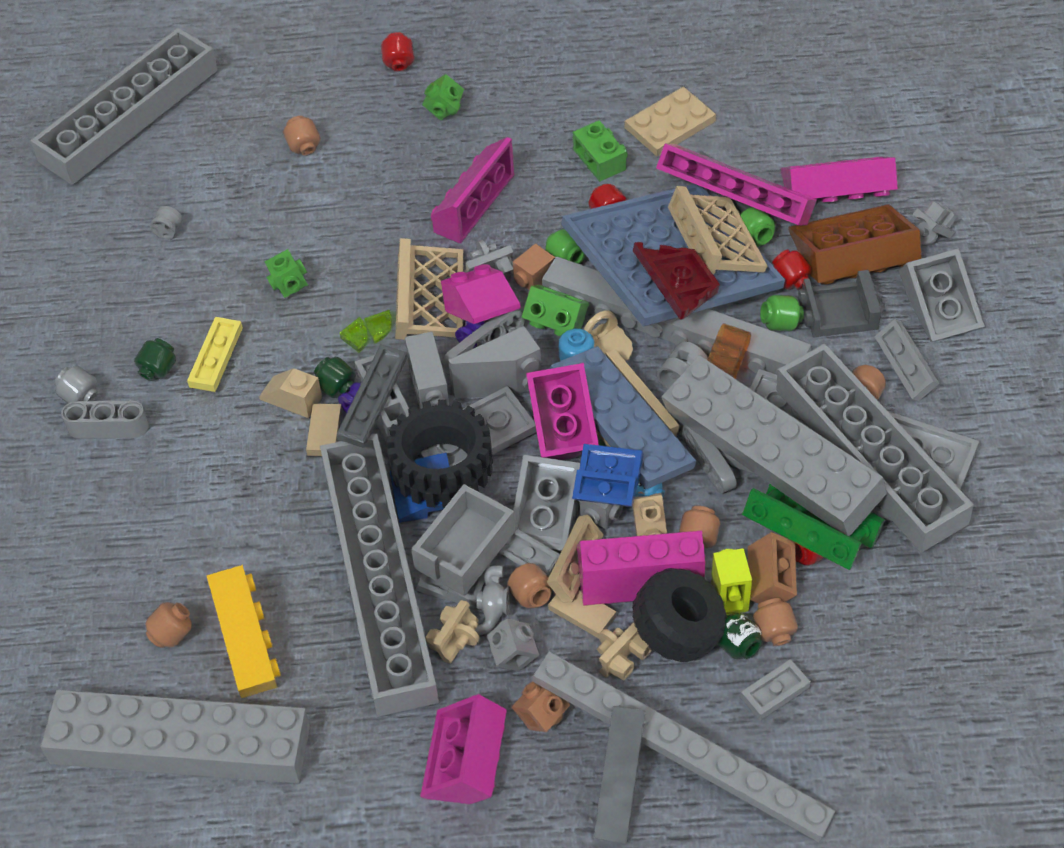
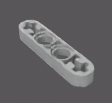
M514 310L491 318L445 354L442 362L444 372L450 375L449 359L473 349L475 343H477L478 347L491 341V333L494 329V339L524 326V318H521L523 313L519 310Z
M675 419L679 424L678 432L720 493H725L736 488L734 473L717 447Z

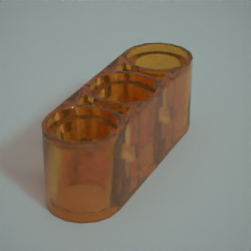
M723 323L707 360L736 379L751 340V332Z

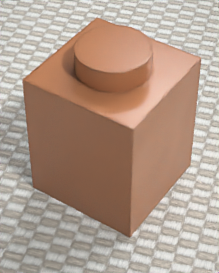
M535 243L513 261L514 280L519 286L526 287L528 290H530L531 286L542 285V278L555 257Z

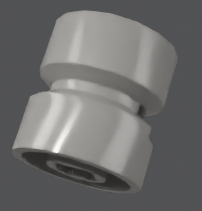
M680 342L658 370L657 377L659 382L668 390L699 355L708 360L707 355L701 348L691 342Z

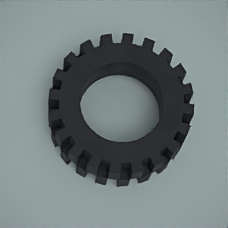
M438 400V405L431 406L430 401L422 402V409L418 410L415 405L408 409V417L400 414L397 417L398 426L392 424L389 429L390 436H387V450L391 476H393L396 488L400 486V492L403 496L407 497L411 494L412 502L420 504L422 499L426 500V506L435 508L436 502H442V506L445 508L463 484L478 492V485L483 488L487 485L488 476H491L493 470L490 430L488 424L485 425L483 416L481 414L475 416L474 408L469 405L463 410L461 402L453 401L452 406L446 405V400ZM437 444L454 445L461 448L467 454L466 459L462 462L441 469L422 467L414 462L421 451Z

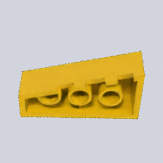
M243 565L206 575L241 699L278 688L275 678L281 675L276 658L270 660L267 649L272 648V643L268 630L262 631L259 620L264 619L260 601L254 603L251 592L256 591L252 573L246 575Z

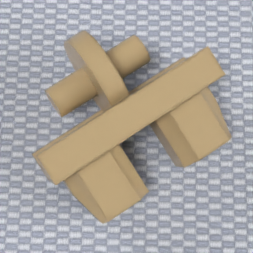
M656 493L650 496L635 497L632 508L636 536L667 534L662 494Z
M460 600L456 607L445 606L440 617L444 626L441 630L430 629L425 637L429 648L438 652L442 660L450 664L459 650H462L466 644L475 646L480 640L478 633L475 631L479 620L472 614L469 609L470 605L466 601Z
M634 622L625 632L620 628H616L613 632L603 629L598 634L599 640L602 643L597 648V651L602 655L599 658L602 664L600 674L606 678L612 673L616 677L625 680L634 669V663L626 657L632 652L643 660L652 652L646 642L642 641L638 635Z

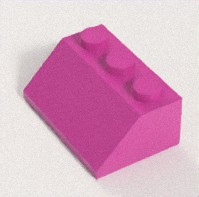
M584 363L526 373L541 457L568 460L582 455L583 444L599 445Z
M477 694L437 710L420 797L463 804H473L492 797L495 787L494 780L497 763L500 758L499 751L502 734L505 729L504 723L507 711L505 708Z

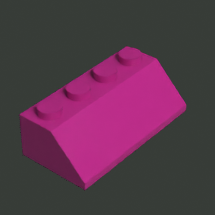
M506 137L486 146L481 154L474 158L469 169L461 174L459 181L453 189L448 190L445 199L431 213L434 233L457 243H462L514 176L511 138Z
M882 156L781 167L784 187L811 198H822V202L838 201V196L848 195V199L864 198V193L874 192V196L890 195V190L898 189L895 157Z
M702 531L580 541L577 544L583 606L633 602L638 591L651 576L668 568L689 570L694 574L701 575L705 579V554Z

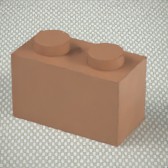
M771 532L749 545L748 567L752 578L750 600L760 604L773 598H781L782 602H786L797 595L795 542Z

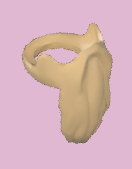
M605 310L594 315L587 322L584 330L592 335L595 347L598 346L604 354L616 349L621 357L628 361L633 351L632 342L625 335L624 331L617 326L618 322L615 314ZM608 318L606 323L600 324L597 328L593 329L598 321Z

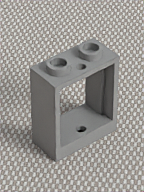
M433 332L405 337L409 370L419 409L423 408L422 402L430 401L431 406L438 405V400H446V405L449 406L447 383Z

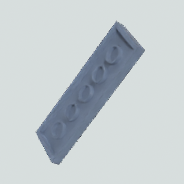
M598 346L550 366V369L584 363L595 427L611 447L643 451L639 481L646 489L694 469L696 460Z

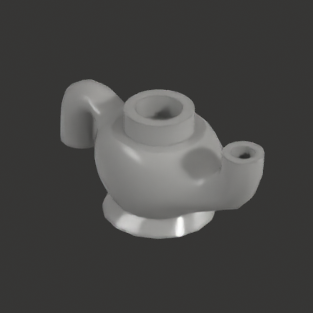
M503 565L490 566L484 573L486 586L483 591H478L477 609L483 610L485 622L476 628L475 631L478 635L490 632L503 614L509 615L510 589L509 586L504 589L499 584V578H503L504 575Z

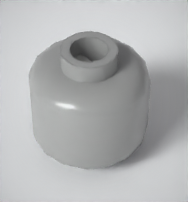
M79 366L64 368L54 381L57 396L67 403L94 401L97 397L96 378Z

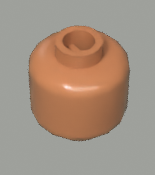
M295 116L288 120L283 131L290 150L296 154L309 155L313 153L321 140L313 120L304 116Z
M860 365L853 369L852 373L878 400L886 386V380L881 371L870 365Z
M693 506L691 510L684 512L679 532L702 531L704 548H711L717 542L720 520L715 515L714 510L703 506Z
M526 563L517 567L508 580L511 595L525 608L543 606L549 600L552 588L547 583L548 575L534 563Z
M781 598L769 599L758 604V610L754 612L753 619L755 625L761 631V640L763 642H772L773 646L789 643L791 641L790 636L798 629L791 605L788 602H782Z
M164 602L160 604L145 623L148 639L160 648L177 646L192 628L189 610L181 603Z

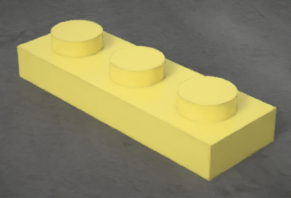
M220 317L214 318L187 382L190 388L216 392L243 329L241 321Z

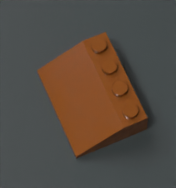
M889 204L808 222V225L789 226V233L797 250L812 266L810 275L821 284H830L835 279L844 277L856 278L858 271L882 272L887 267L904 266L908 262L922 259L920 229Z

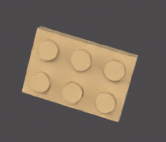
M682 87L625 120V129L655 156H659L665 143L676 145L716 122V114L685 87Z

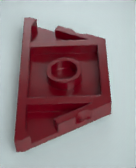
M634 242V254L680 320L686 318L718 293L719 282L695 249L660 245L659 250L643 248V242Z

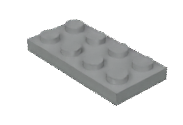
M508 386L469 405L474 408L475 416L481 414L485 425L488 424L492 455L536 433L534 420ZM450 444L433 445L418 454L420 458L447 453L450 467L462 462L467 457L465 451Z

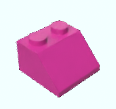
M478 265L474 267L473 271L467 273H453L451 278L441 281L445 312L470 323L476 324L521 308L519 300L502 271L491 268L490 265Z

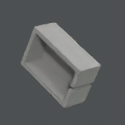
M463 484L412 547L414 568L436 581L441 577L443 585L465 596L515 532L514 511Z

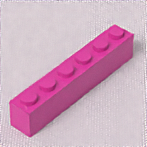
M664 144L656 169L796 225H808L817 201L814 198L676 144Z

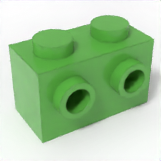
M600 120L573 131V150L599 182L626 170L628 153L625 146L617 142L612 131L606 128Z
M534 285L530 287L521 318L530 320L529 325L536 328L545 329L546 326L555 329L554 334L562 336L567 330L582 329L590 302L542 285Z

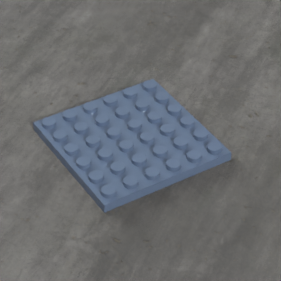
M691 184L685 186L690 195L710 196L699 185ZM675 189L562 216L561 225L643 327L678 317L633 252L634 242H643V248L659 250L660 245L688 248L668 209ZM708 212L710 215L716 217L717 219H721L718 216L712 214L711 212ZM704 221L707 225H709L710 227H713V225H711V224L707 223L706 221ZM727 221L724 222L736 229L734 225L728 223ZM717 229V231L723 233L724 235L728 237L730 236L727 233L721 231L720 229ZM736 238L733 239L745 246L743 242L737 240ZM714 239L715 242H717V243H719V244H721V245L723 244V243H721L720 241ZM728 246L726 247L729 250L735 252L736 254H739V252L735 251L734 249ZM761 253L767 264L765 272L716 270L714 277L720 284L718 293L692 313L781 289L784 286L785 279ZM722 255V260H730ZM743 256V258L749 260L750 262H754L753 260L749 259L748 257Z

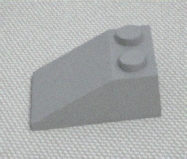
M959 248L908 262L899 270L907 297L930 342L985 327Z
M524 326L448 360L452 395L454 398L487 397L506 386L509 387L514 395H519L529 391L526 373L542 370L541 350Z
M523 455L513 510L515 528L552 550L562 551L574 527L580 505L578 500L572 499L576 472L580 468V463Z

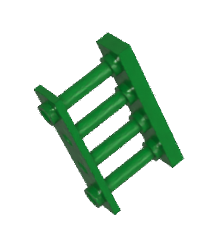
M771 484L766 494L755 488L751 489L742 513L743 516L848 570L852 568L861 544L869 548L876 544L885 521L884 518L870 512L850 536H847L831 527Z

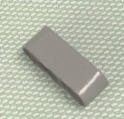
M75 401L66 404L61 411V416L69 435L78 439L137 438L143 436L149 428L144 408L137 401Z

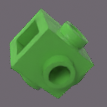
M444 74L426 88L424 93L426 96L422 106L439 120H443L449 115L453 116L461 106L460 100L464 88L447 74Z
M289 249L265 261L270 272L267 279L274 291L279 289L284 298L308 285L303 276L307 273L300 259L295 261Z

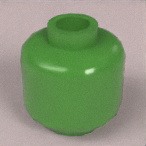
M754 207L748 208L740 214L757 247L768 243L772 239L776 225L768 214Z
M565 229L551 234L546 241L545 250L554 257L557 256L580 264L585 257L584 252Z
M787 295L770 296L762 303L760 309L761 321L771 331H793L798 323L803 320L804 315L803 307L799 306L798 300L794 296Z

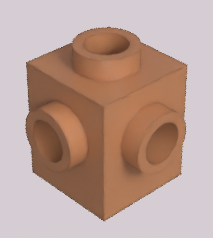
M531 682L523 689V695L512 706V709L529 730L547 732L552 726L561 721L563 713L570 704L563 698Z

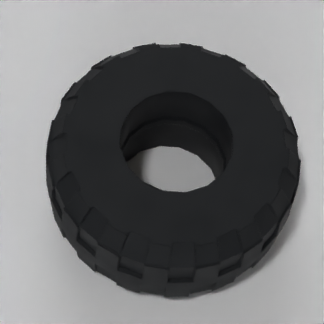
M668 568L655 573L641 587L633 601L632 617L638 630V635L642 641L646 642L648 648L653 652H657L663 658L679 662L699 660L710 652L724 635L727 614L721 596L716 592V588L709 584L704 577L694 574L689 570Z

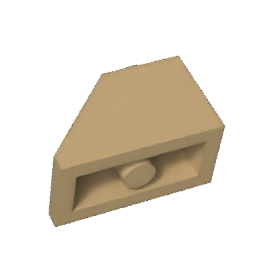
M293 368L273 376L259 398L264 402L309 418L312 413L313 404H319L322 399V393L318 377Z

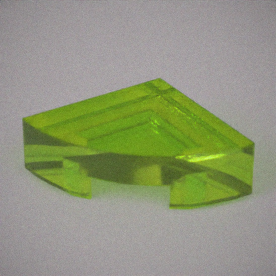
M390 309L364 318L365 325L374 344L384 339L391 330L392 317Z
M360 317L340 332V338L358 353L364 349L368 341L365 322Z

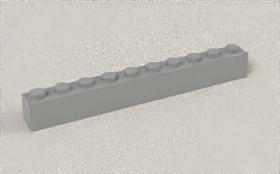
M557 256L542 278V286L590 302L587 309L588 313L596 315L599 312L609 310L615 314L617 322L627 328L642 331L652 337H659L676 345L683 341L691 342L701 348L706 355L724 360L729 364L747 368L754 373L761 369L777 375L779 368L811 350V344L710 309L691 313L681 320L676 317L643 327L599 271Z

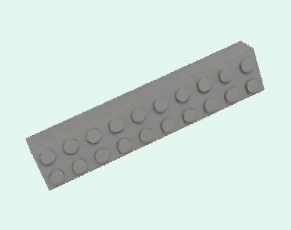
M378 434L370 435L365 448L343 441L321 445L320 449L377 717L437 704L439 700L436 682Z

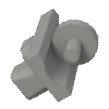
M932 201L925 211L917 208L912 214L924 221L917 225V228L920 229V244L922 245L934 243L938 234L950 239L955 233L950 229V226L958 216L946 206H941L935 201Z
M483 240L476 242L477 250L470 252L472 260L465 263L466 270L464 272L473 271L474 267L487 264L491 268L502 271L505 278L513 275V250L510 245L497 250L495 243L487 246Z

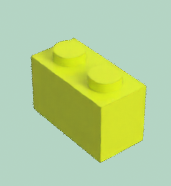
M744 548L736 550L724 549L713 553L711 584L716 588L718 595L721 596L727 615L749 612L752 578Z

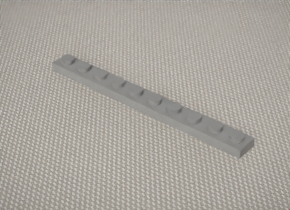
M548 652L533 675L532 682L609 725L613 706L646 711L642 744L818 843L823 837L835 813L834 810L551 652Z

